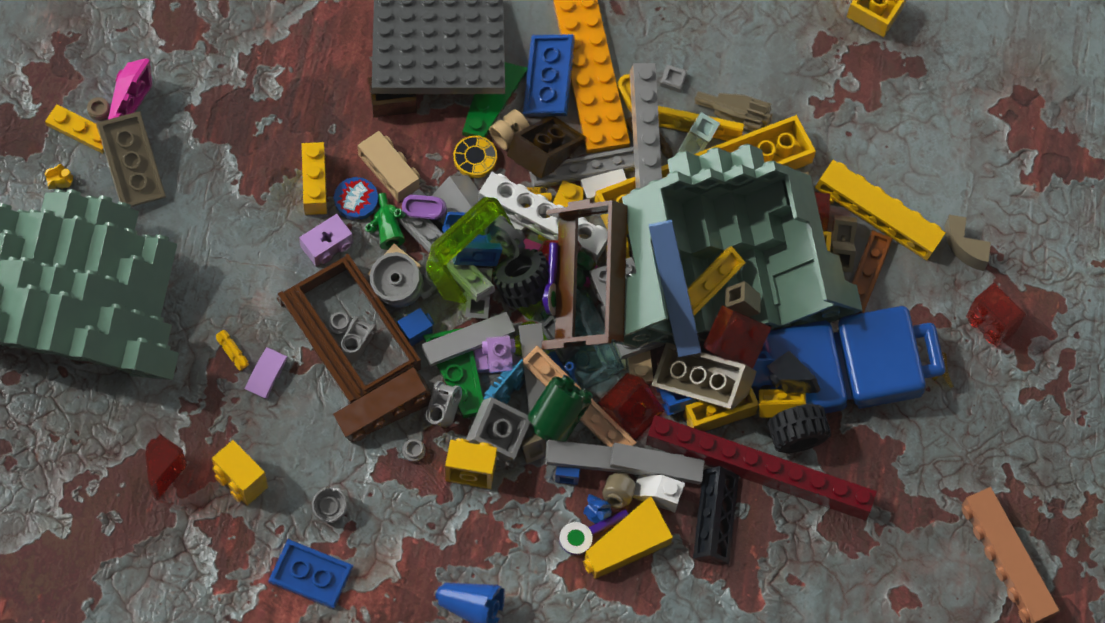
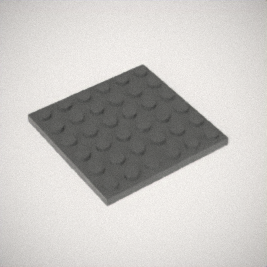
M374 0L372 94H505L503 0Z

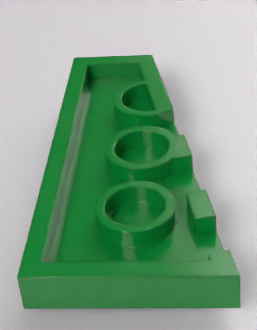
M505 62V94H474L462 136H481L486 138L489 133V127L495 124L502 109L504 110L509 98L515 93L520 81L527 74V67Z
M460 329L423 335V339L426 343ZM470 351L437 364L446 385L452 387L457 385L462 388V397L458 404V409L463 418L476 416L483 401L474 353Z

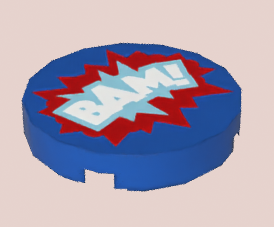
M353 177L344 180L338 185L334 193L336 210L341 216L349 220L366 219L374 213L378 205L376 187L364 178Z

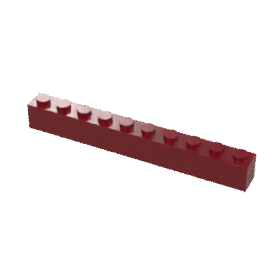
M657 415L653 418L645 445L671 454H680L685 457L704 460V465L708 467L721 466L739 475L740 478L865 521L871 512L877 491Z

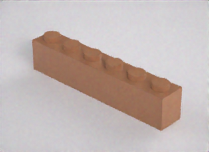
M989 487L966 497L962 504L963 515L967 520L970 519L973 525V532L976 538L982 541L987 558L993 561L999 580L1004 581L1008 588L1007 594L1010 600L1015 602L1019 608L1018 612L1021 620L1024 623H1043L1054 618L1060 610L992 488Z

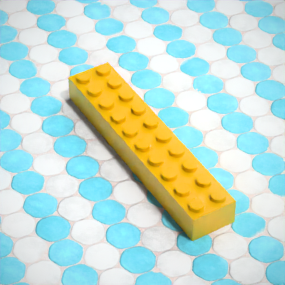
M797 115L711 147H718L724 151L733 152L738 150L741 145L751 144L762 149L764 162L776 161L795 170L813 163L816 153ZM711 148L695 153L694 155L701 156L707 153V150ZM668 164L661 166L662 179L670 173ZM635 177L596 191L594 203L613 200L623 204L622 197L629 194L631 190L636 189ZM602 214L600 216L608 230V214Z

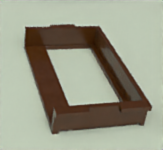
M592 199L568 202V207L546 210V215L559 218L555 339L543 340L542 350L624 342L627 205L613 200L593 203ZM608 214L605 334L575 337L578 218Z
M346 254L345 257L284 292L278 293L277 301L281 307L285 305L347 398L348 405L413 367L417 371L421 369V359L349 254ZM345 270L349 271L409 360L366 386L304 295Z

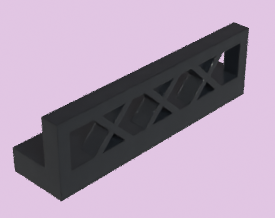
M721 466L703 470L693 559L698 561L712 559L722 564H729L739 475ZM725 477L730 479L729 489H727L725 484ZM723 499H725L727 503V511L724 510V507L722 505ZM721 521L723 522V524H724V526H725L724 533H722V531H721V529H720V522H721ZM718 543L722 547V556L717 554Z

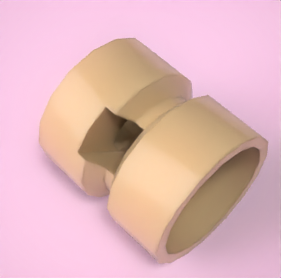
M516 109L503 117L504 121L499 120L489 127L492 138L504 150L510 148L515 133L530 126L526 118Z

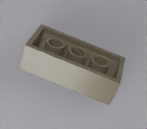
M666 343L651 386L733 410L750 393L756 371L745 364L702 352L678 357L676 345Z

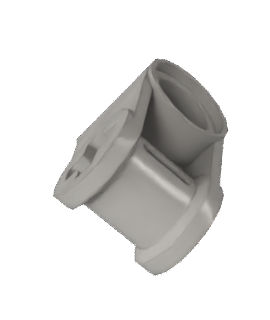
M358 316L353 317L341 341V350L349 362H355L361 358L377 328L376 324L370 325L359 320ZM349 346L357 347L355 350L346 349Z
M443 381L435 383L426 411V418L429 423L444 428L449 427L453 423L462 397V388L455 385L452 387L445 385ZM442 411V417L438 420V415Z

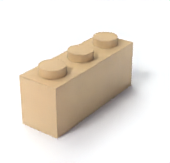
M378 131L358 144V155L397 202H400L420 188V175L414 167H409L405 156L393 148V143L388 136L384 137Z

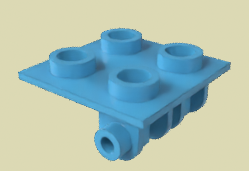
M522 359L516 366L513 365L512 371H503L500 377L497 378L498 382H494L493 386L491 385L484 393L485 397L483 400L493 397L508 404L511 398L510 395L514 390L518 391L525 382Z

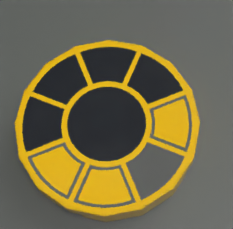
M481 136L466 137L455 147L453 152L454 165L463 175H468L470 178H482L494 170L497 163V150L494 144L487 138Z

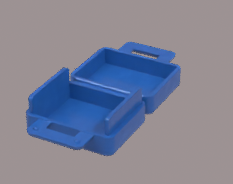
M905 306L844 316L838 322L839 332L833 333L831 323L823 320L770 330L761 335L762 350L767 351L774 361L787 351H790L816 377L821 391L818 393H805L806 404L823 406L825 414L844 410L847 406V400L853 399L854 403L861 409L920 398L925 392V378L941 376L946 370L936 326L933 323L912 325L909 309ZM924 337L930 364H921L916 338ZM772 383L770 385V389H781L780 387L775 388ZM752 387L755 397L759 404L760 388Z

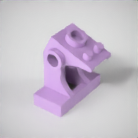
M509 335L486 337V341L482 342V348L474 350L478 373L512 371L513 365L516 366L521 360L520 345H515V340L510 339Z

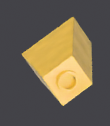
M647 498L586 551L583 564L588 574L592 573L594 578L597 579L671 545L673 537L653 498Z

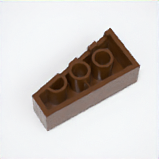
M413 367L335 412L333 415L344 436L350 442H358L368 434L428 406L432 392L425 379Z

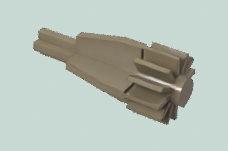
M698 91L697 96H695V104L714 109V115L721 119L743 123V129L753 132L769 126L771 123V103L742 94L719 93L718 97Z

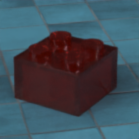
M995 283L991 284L974 299L966 315L969 323L974 328H978L984 334L985 339L997 348L1017 332L1026 316Z
M722 305L703 348L718 356L745 364L753 369L771 327Z

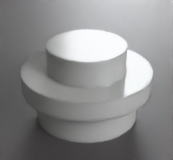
M343 312L334 313L329 319L330 330L335 334H345L351 323V318Z
M410 439L404 443L402 454L406 460L417 462L424 457L425 446L418 439Z

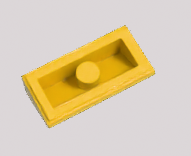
M782 389L759 390V413L761 418L773 417L786 409L806 405L805 393H785Z

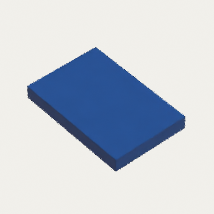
M288 539L268 583L334 610L353 570V565Z

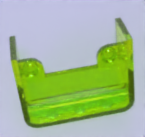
M482 198L432 244L426 262V271L444 300L464 304L467 302L466 297L447 268V264L478 235H486L484 229L500 215L504 216L514 228L496 198Z

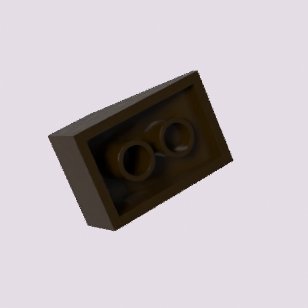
M549 116L515 133L507 156L518 165L529 170L534 176L543 178L554 172L585 141L586 136L557 117Z

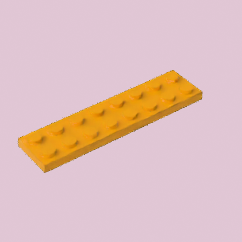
M553 0L560 35L574 34L575 37L571 86L581 131L586 136L584 141L586 154L630 147L598 1Z

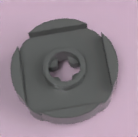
M498 215L484 226L485 234L490 233L492 237L490 242L501 243L502 254L509 257L511 254H514V258H517L525 250L523 242L526 239L525 234L521 230L513 228L504 216Z

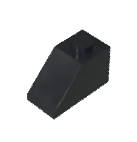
M787 351L767 366L770 372L768 377L775 388L780 387L785 393H818L821 391L816 377L790 351Z

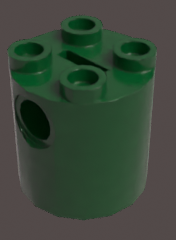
M563 375L562 378L553 377L527 416L534 427V432L546 441L566 442L592 403L593 394L586 389H580L575 386V381L567 375Z

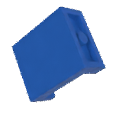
M447 212L442 230L454 265H498L503 249L501 243L490 242L492 239L490 233L485 234L484 226L490 221L488 213Z

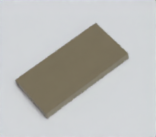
M141 112L97 122L96 126L119 202L128 203L131 207L166 198Z

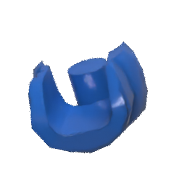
M588 495V505L584 508V515L594 524L609 518L612 512L611 505L597 496Z

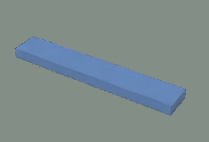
M668 220L649 224L678 357L701 353L673 222Z

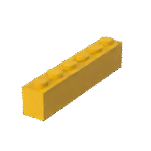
M832 160L815 186L817 190L926 261L946 233L939 225L930 223L919 212L910 210L900 200L893 199L882 188L873 186L862 175L853 173L841 162Z

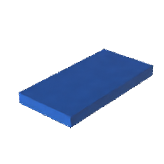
M574 34L531 35L523 115L525 117L567 116L575 43Z

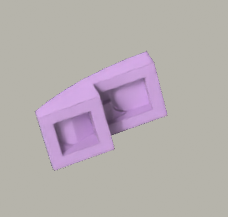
M266 347L245 389L263 398H268L288 356Z

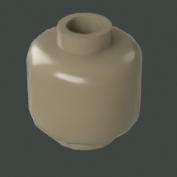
M614 473L608 477L602 491L603 498L613 508L625 507L632 501L636 484L628 474Z

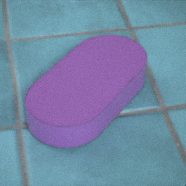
M409 195L402 202V210L407 216L413 218L437 220L445 215L447 209L445 201L434 196Z

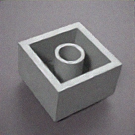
M493 397L485 399L481 403L466 440L473 444L489 443L493 447H497V458L505 462L514 460L530 424L528 415Z

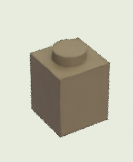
M745 281L726 288L725 308L740 320L760 314V293Z

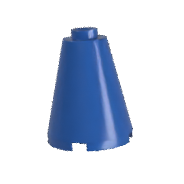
M444 583L443 586H439L437 589L436 600H438L439 606L469 623H498L500 618H497L496 615L498 610H503L505 590L499 585Z

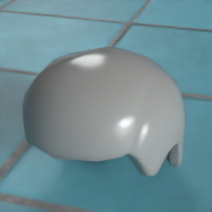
M322 488L314 495L312 500L313 513L323 522H337L345 516L348 509L345 494L338 488Z

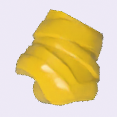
M62 164L49 168L45 172L48 189L69 188L73 182V175Z

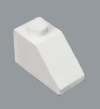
M639 475L633 498L644 502L647 498L652 497L657 507L675 513L685 483L664 475Z

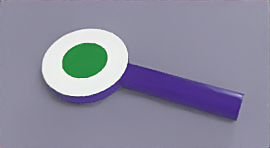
M558 243L549 244L548 284L542 297L545 311L549 316L556 315Z
M623 510L590 527L579 522L569 523L560 532V545L569 554H583L590 548L593 535L620 523L629 514L627 510Z

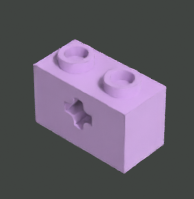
M337 214L299 237L301 248L315 266L329 262L333 255L346 251L353 243L352 233Z

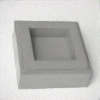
M667 65L660 86L681 92L688 71Z

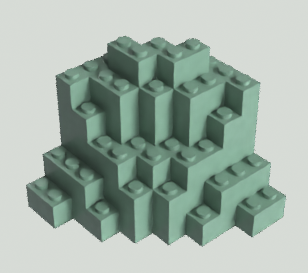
M744 144L736 151L727 152L715 147L707 150V153L701 156L691 154L688 151H680L674 157L667 160L670 172L667 174V177L649 182V185L633 189L629 194L622 197L623 204L627 205V226L636 273L627 275L625 280L624 342H615L617 344L633 348H640L654 341L676 345L649 230V224L668 220L673 222L687 288L729 246H732L746 262L694 316L699 341L713 344L715 336L738 333L740 340H747L766 331L823 320L832 323L844 316H850L863 311L857 285L847 282L844 278L840 256L827 251L811 176L776 161L764 162L762 149L751 144ZM745 281L760 293V314L740 320L725 308L726 288Z
M55 189V192L45 193L41 211L33 209L29 211L20 209L13 211L11 210L12 206L0 203V345L11 348H24L41 354L58 355L75 361H88L130 373L132 377L173 380L179 353L171 351V346L167 345L172 325L163 322L164 318L161 317V312L177 244L170 242L169 237L156 234L155 237L143 234V236L137 235L138 231L135 230L139 211L131 209V205L128 203L118 202L116 204L112 202V198L99 195L98 198L94 196L83 197L80 196L81 192L67 189L66 192Z

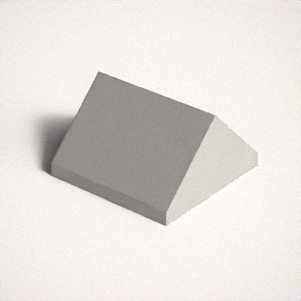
M468 175L449 176L432 195L445 201L447 212L489 213L492 211V209L478 202L479 189Z

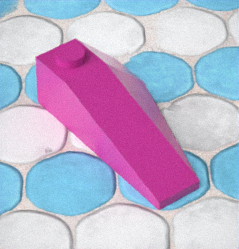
M145 58L129 62L123 70L118 72L108 120L135 113L152 87L149 59Z

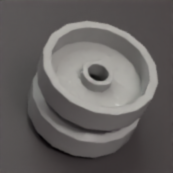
M399 252L387 253L378 258L372 266L370 284L378 298L387 306L394 308L407 307L420 297L424 287L423 276L415 261L408 255ZM400 277L397 282H393L394 279Z

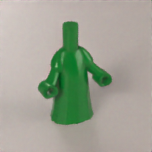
M386 193L378 194L380 209L374 215V219L366 224L365 230L372 234L376 232V226L378 225L381 249L389 250L393 244L399 247L405 242L398 219H403L406 213L399 208L397 209L396 206L389 204Z

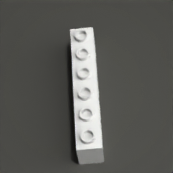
M491 172L479 191L478 202L543 237L558 243L559 218L553 216L542 218L540 215L546 214V210L562 208L564 206L555 205L549 202L543 195H536L530 192L524 185L515 184L509 181L506 176ZM507 193L510 197L505 198L501 194ZM526 203L529 204L530 207L523 208L520 205ZM585 217L578 218V250L589 255L597 263L607 246L608 231L600 225L595 226L591 224ZM586 234L590 238L582 239L579 235Z

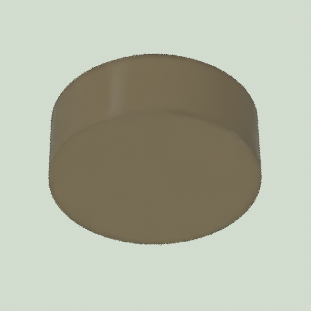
M97 97L89 101L87 111L92 119L99 121L108 117L110 107L104 98Z

